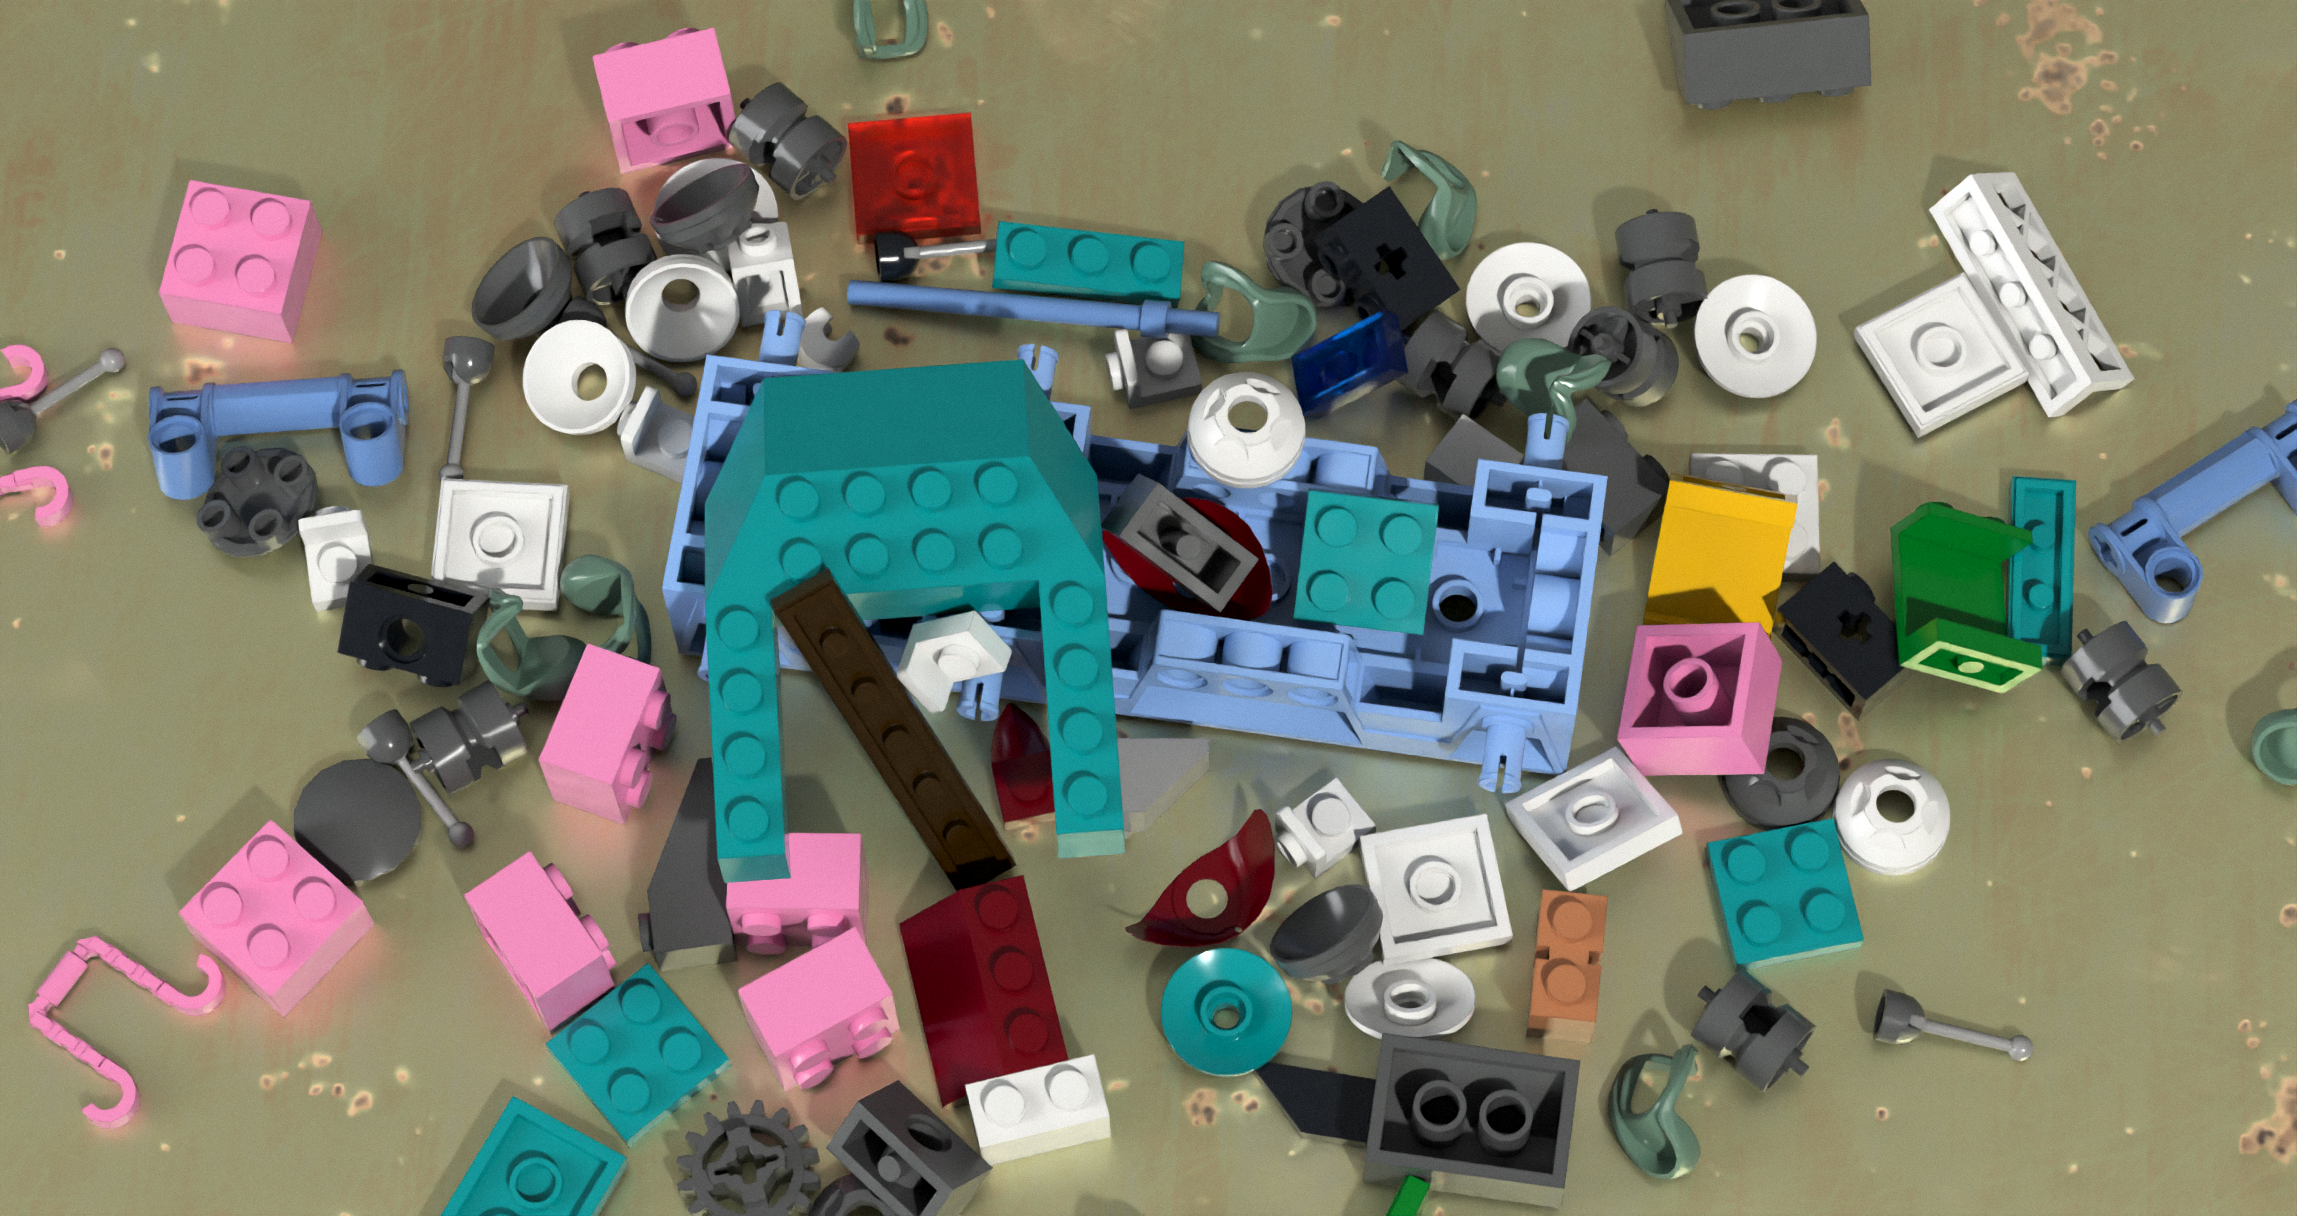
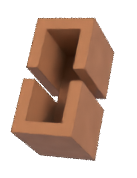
M1542 889L1537 918L1533 959L1534 969L1531 980L1526 1036L1582 1043L1592 1042L1597 1018L1601 975L1600 962L1603 953L1608 896Z

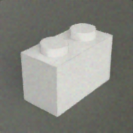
M1094 1054L965 1085L980 1156L989 1165L1111 1137L1110 1116Z

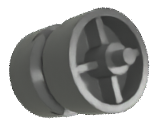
M778 82L763 89L752 100L746 98L741 102L740 108L742 111L731 128L729 143L756 166L763 167L769 164L771 170L768 177L791 198L799 200L813 193L824 182L830 185L835 181L837 175L834 173V170L845 154L847 139L820 116L814 115L807 118L805 113L808 105L786 85Z
M605 188L593 192H583L578 196L579 198L567 204L556 215L553 223L567 256L572 260H576L573 267L587 301L600 306L626 301L627 292L633 279L640 270L651 262L658 260L647 235L639 233L642 223L627 191L621 188Z
M1651 209L1646 211L1645 215L1633 218L1619 226L1615 232L1619 262L1623 267L1629 269V275L1625 278L1626 284L1624 286L1627 311L1650 325L1665 324L1666 328H1675L1678 326L1677 322L1695 317L1702 301L1708 299L1705 275L1701 270L1695 268V262L1698 260V252L1700 250L1695 219L1681 212H1658L1657 209Z
M1606 306L1590 311L1575 325L1568 341L1567 350L1582 356L1600 353L1612 360L1608 373L1594 388L1628 406L1642 407L1658 401L1670 390L1677 377L1679 358L1672 340L1662 331L1619 307Z
M1439 310L1430 314L1413 335L1405 329L1399 334L1397 340L1406 346L1394 368L1393 379L1422 398L1431 394L1436 395L1437 408L1456 421L1464 414L1475 422L1491 403L1500 408L1506 403L1507 398L1499 392L1500 389L1496 381L1497 364L1502 352L1483 339L1470 343L1468 341V330Z
M2127 621L2114 624L2094 637L2087 628L2082 630L2077 635V638L2083 645L2062 666L2060 670L2061 675L2083 701L2095 700L2098 703L2094 715L2116 744L2125 742L2148 728L2151 729L2156 737L2162 734L2166 727L2160 719L2181 698L2183 691L2159 663H2146L2145 657L2148 649Z
M487 680L459 696L457 709L450 711L440 706L409 722L412 732L421 747V750L417 751L420 757L409 764L415 774L424 769H427L429 774L434 772L446 793L451 796L481 778V767L489 765L499 769L529 753L526 742L518 728L521 725L518 718L528 714L529 711L524 702L514 707L509 702L505 704L493 683Z
M1744 969L1736 973L1723 989L1719 988L1714 992L1706 985L1701 989L1697 996L1706 1002L1705 1012L1696 1023L1690 1036L1719 1059L1729 1055L1735 1058V1071L1762 1093H1766L1784 1072L1788 1074L1793 1070L1801 1077L1807 1072L1809 1066L1800 1058L1803 1055L1802 1049L1817 1027L1788 1003L1775 1007L1771 1003L1772 991Z

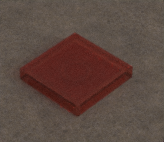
M971 112L848 123L858 245L874 243V232L891 230L903 231L911 235L915 240L981 234Z

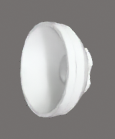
M676 254L651 262L640 270L631 282L627 292L625 317L632 338L645 352L669 362H691L706 358L707 354L713 355L727 344L734 335L739 323L740 304L738 294L729 275L716 263L697 255ZM676 279L689 280L699 289L692 301L681 305L667 301L662 296V291L669 282Z
M569 320L557 324L544 332L532 346L523 369V389L526 401L533 414L543 424L553 430L570 435L593 434L614 424L621 417L626 405L631 402L636 386V368L633 356L627 345L610 329L587 320ZM600 365L607 376L606 389L597 399L586 401L578 392V377L588 366Z
M1237 372L1214 380L1201 391L1191 408L1188 418L1187 440L1190 452L1197 465L1209 477L1231 487L1253 489L1267 486L1281 479L1292 470L1303 450L1306 425L1300 404L1294 394L1283 383L1271 376L1257 372ZM1244 401L1260 405L1267 414V422L1260 430L1252 433H1245L1235 429L1228 419V413L1234 405Z
M1889 758L1875 760L1861 766L1839 788L1832 807V818L1843 852L1851 861L1863 869L1880 875H1905L1922 869L1934 860L1941 851L1950 829V808L1948 798L1941 784L1931 773L1919 765L1906 760ZM1888 790H1899L1906 793L1914 803L1913 816L1907 821L1900 823L1884 819L1879 814L1876 806V800L1879 795Z

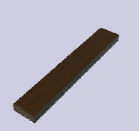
M827 568L773 598L771 603L774 612L955 890L958 891L985 884L1017 866L1010 849L910 693L897 678L894 668L831 570Z

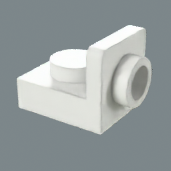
M781 221L769 224H752L735 242L727 246L734 287L740 304L742 327L764 324L765 314L771 310H781L780 321L786 320L787 311L804 317L787 223Z
M1127 329L1114 331L1115 352L1105 354L1106 365L1113 391L1124 389L1129 410L1201 393L1202 381L1190 335L1170 333L1168 339L1143 337L1129 340Z
M646 386L638 402L631 400L626 405L618 423L617 435L621 436L620 440L626 461L682 484L695 416L662 403L659 390Z
M332 506L316 511L313 517L298 520L299 533L305 545L312 604L316 612L345 607L350 581L367 565H374L370 532L361 510H350L347 507Z
M976 611L913 624L897 669V678L930 713H935L945 709L954 682L1005 672L1012 650Z
M1336 777L1293 810L1288 805L1278 810L1275 819V831L1278 834L1273 839L1283 857L1294 868H1298L1303 864L1314 879H1316L1359 847V836L1376 833V825Z

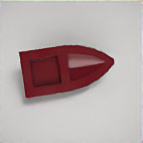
M1009 703L997 722L991 747V768L1005 831L1055 820L1050 744L1037 723L1022 709L1013 703Z

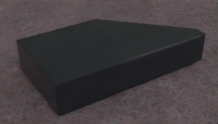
M1271 1062L1255 1070V1077L1274 1098L1300 1138L1366 1148L1376 1079Z

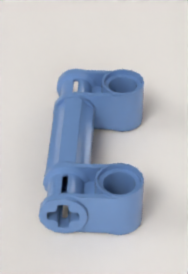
M398 369L393 370L392 375L388 377L353 379L350 373H341L339 377L224 385H216L215 382L205 383L202 390L165 392L161 386L151 387L149 392L150 425L148 441L159 488L166 496L180 500L196 498L206 493L212 487L215 480L217 439L220 436L340 428L349 476L356 483L374 487L385 485L395 480L402 473L404 467L405 429L409 424V396L405 371Z
M2297 399L2286 406L2285 414L2261 429L2252 426L2237 438L2149 493L2132 502V510L2108 525L2097 523L2088 530L2091 546L2101 563L2118 578L2139 605L2142 612L2150 619L2159 623H2174L2182 620L2192 609L2203 579V570L2198 558L2182 541V536L2270 481L2297 516ZM2161 577L2172 578L2178 581L2184 590L2180 592L2165 591L2157 585L2155 580Z

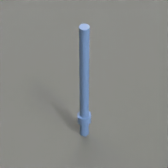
M852 279L849 281L847 290L848 304L1140 330L1141 337L1168 339L1170 333L1218 337L1220 329L1219 312L1172 308L1171 302L1145 299L1142 306Z

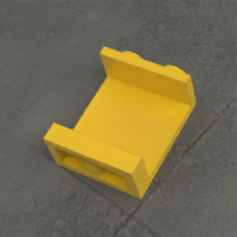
M1671 472L1642 625L1760 622L1771 641V631L1787 548L1798 506L1797 495Z

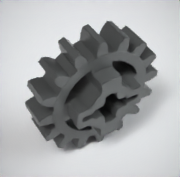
M755 1100L750 1114L741 1115L739 1107L735 1101L728 1102V1118L721 1122L710 1112L703 1115L708 1129L704 1136L688 1131L685 1138L688 1146L694 1151V1155L678 1156L676 1163L679 1171L692 1176L677 1184L681 1198L698 1197L688 1208L690 1216H790L794 1210L809 1214L812 1204L807 1196L803 1194L804 1190L813 1191L820 1189L821 1180L818 1174L806 1169L818 1164L820 1158L817 1148L807 1147L801 1149L810 1137L808 1129L804 1124L796 1126L791 1130L787 1129L790 1122V1115L787 1109L782 1107L772 1118L766 1117L763 1101ZM752 1133L769 1136L781 1145L768 1147L752 1137ZM728 1140L729 1144L720 1159L708 1163L714 1151L723 1142ZM747 1162H754V1166L757 1169V1181L751 1184H744L741 1177V1165ZM790 1183L781 1199L770 1207L769 1201L779 1185ZM716 1197L718 1201L730 1198L744 1206L746 1213L728 1210L718 1204L713 1198Z

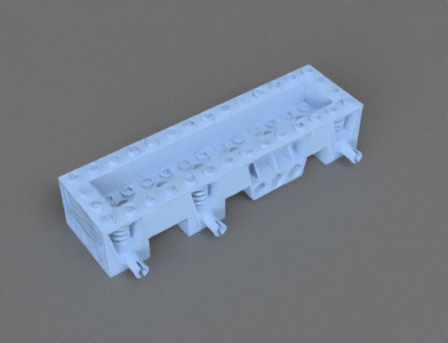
M781 310L766 312L758 361L706 355L662 592L676 639L678 653L701 656V666L698 668L697 675L708 682L705 615V502L763 378L834 373V371L796 366L802 331L805 328L806 321L802 316L787 311L785 326L780 322ZM1035 344L1020 346L1017 351L1018 360L1023 359L1050 401L1055 367L1059 358L1058 352L1041 345L1038 367L1034 370L1036 357L1033 356ZM1050 401L1097 474L1101 523L1137 474H1140L1160 483L1178 498L1191 497L1210 500L1237 514L1250 526L1262 545L1271 574L1272 601L1268 611L1263 616L1251 621L1180 612L1154 599L1137 586L1121 569L1103 542L1102 536L1115 714L1482 765L1478 784L1483 789L1492 792L1496 790L1499 767L1505 768L1502 793L1520 791L1522 770L1552 775H1561L1566 772L1577 715L1608 476L1562 470L1566 436L1570 426L1567 419L1553 414L1550 438L1544 439L1547 413H1537L1529 416L1523 465L1478 459L1474 487L1391 476L1377 447L1305 437L1301 456L1292 470L1281 479L1267 486L1247 489L1224 485L1209 477L1197 465L1190 452L1187 429L1177 446L1092 435L1091 406ZM1235 428L1245 433H1252L1257 431L1250 429ZM1308 488L1439 504L1423 635L1293 620ZM1173 582V586L1179 594L1187 598H1194ZM1451 595H1462L1473 602L1476 607V613L1467 621L1453 622L1443 616L1439 609L1440 603ZM1026 608L977 612L1009 646L1012 654L1005 672L954 682L951 691L961 692L956 708L957 713L963 717L975 720L979 695H982L980 710H982L981 721H993L998 718L1000 698L1047 704L1041 609ZM957 614L863 620V622L897 673L913 624ZM778 626L780 668L813 672L785 627Z

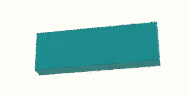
M2012 476L2009 487L2008 525L2032 531L2033 543L2007 559V637L2041 646L2043 665L2063 666L2072 656L2076 480Z

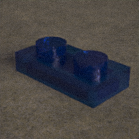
M1379 311L1291 357L1298 401L1303 416L1320 419L1408 373L1399 317L1397 314Z

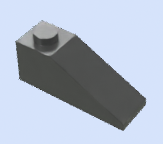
M711 757L697 760L647 890L650 912L638 914L643 952L654 951L660 971L738 961L736 941L726 910L727 883L723 881L717 859L714 779Z

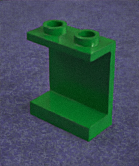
M1927 502L1922 504L1914 512L1890 527L1899 666L2002 694L2043 669L2041 646L2007 637L2001 563L2033 543L2032 531L2005 524L2002 519L1997 517H1981L1956 510L1953 506L1944 502Z

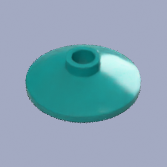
M1218 948L1193 956L1174 972L1163 993L1161 1022L1169 1045L1186 1064L1209 1075L1231 1077L1244 1075L1259 1069L1279 1052L1290 1031L1292 1004L1284 980L1267 961L1245 950ZM1229 1009L1238 1015L1239 1020L1231 1028H1221L1215 1023L1214 1016L1220 1010Z

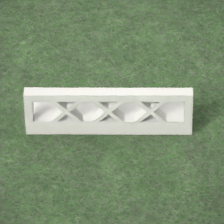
M2015 172L1970 174L1929 209L1977 294L2028 371L2027 381L2048 417L2065 415L2092 392L2122 389L2135 379ZM1997 193H2001L2009 208L2003 204ZM2030 250H2032L2037 255L2038 259H2036L2033 256ZM2061 302L2066 305L2069 312L2063 308ZM2091 354L2096 357L2103 371L2099 370Z

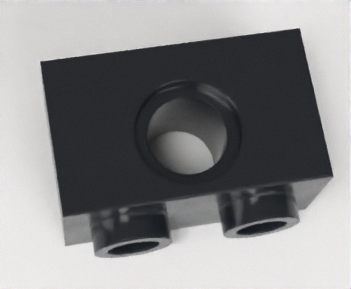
M369 564L349 583L337 653L357 658V663L368 669L387 671L396 668L415 673L418 680L431 686L449 687L454 684L460 685L478 667L477 637L487 619L490 599L486 594ZM402 619L415 622L423 632L424 641L411 638L403 628Z

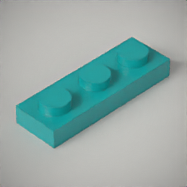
M999 221L996 232L992 288L1143 305L1145 299L1171 302L1172 308H1177L1181 294L1184 242Z

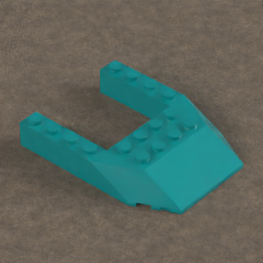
M1020 359L763 378L705 502V615L717 859L724 883L791 878L778 626H783V624L774 612L771 600L827 568L831 570L862 620L957 614L970 611L985 612L1040 608L1058 858L1125 854L1097 474L1025 361Z

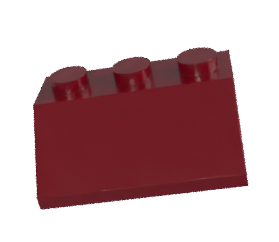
M1024 875L958 890L899 923L943 1111L968 1105L966 1084L1069 1060Z

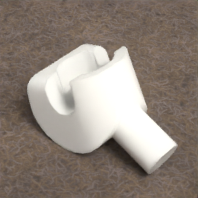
M823 307L815 310L805 318L806 323L802 331L798 361L801 367L839 373L850 364L859 350L860 343L851 330L836 341L827 339L832 332V327L829 323L834 317Z

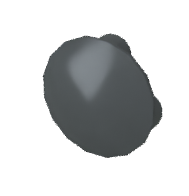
M1324 181L1311 187L1299 188L1277 204L1266 221L1263 249L1267 267L1280 287L1297 289L1308 296L1315 306L1324 308L1347 304L1354 299L1342 280L1337 281L1333 279L1324 269L1318 256L1320 248L1313 239L1361 206L1363 202L1347 191L1342 190L1335 183ZM1381 261L1374 265L1377 272L1380 270Z
M248 446L232 449L223 458L221 463L222 472L207 492L204 505L199 510L196 520L198 527L215 548L233 557H259L279 549L299 533L298 520L308 518L313 513L318 495L315 471L302 455L285 448L260 449L255 452Z
M371 759L343 760L321 770L303 788L294 809V836L297 843L345 886H357L365 882V880H372L394 870L412 852L413 847L420 842L423 835L421 804L411 783L394 767Z

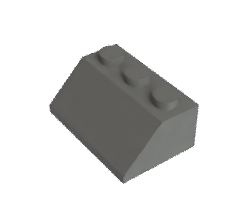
M1665 0L1677 84L1687 105L1695 104V106L1702 109H1720L1729 106L1732 100L1756 98L1758 101L1765 103H1779L1791 99L1795 93L1817 91L1820 95L1835 97L1852 93L1854 87L1871 86L1869 14L1861 0Z
M1382 1033L1363 1181L1401 1186L1404 1178L1412 1175L1431 1184L1430 1190L1560 1208L1565 1189L1581 1060Z

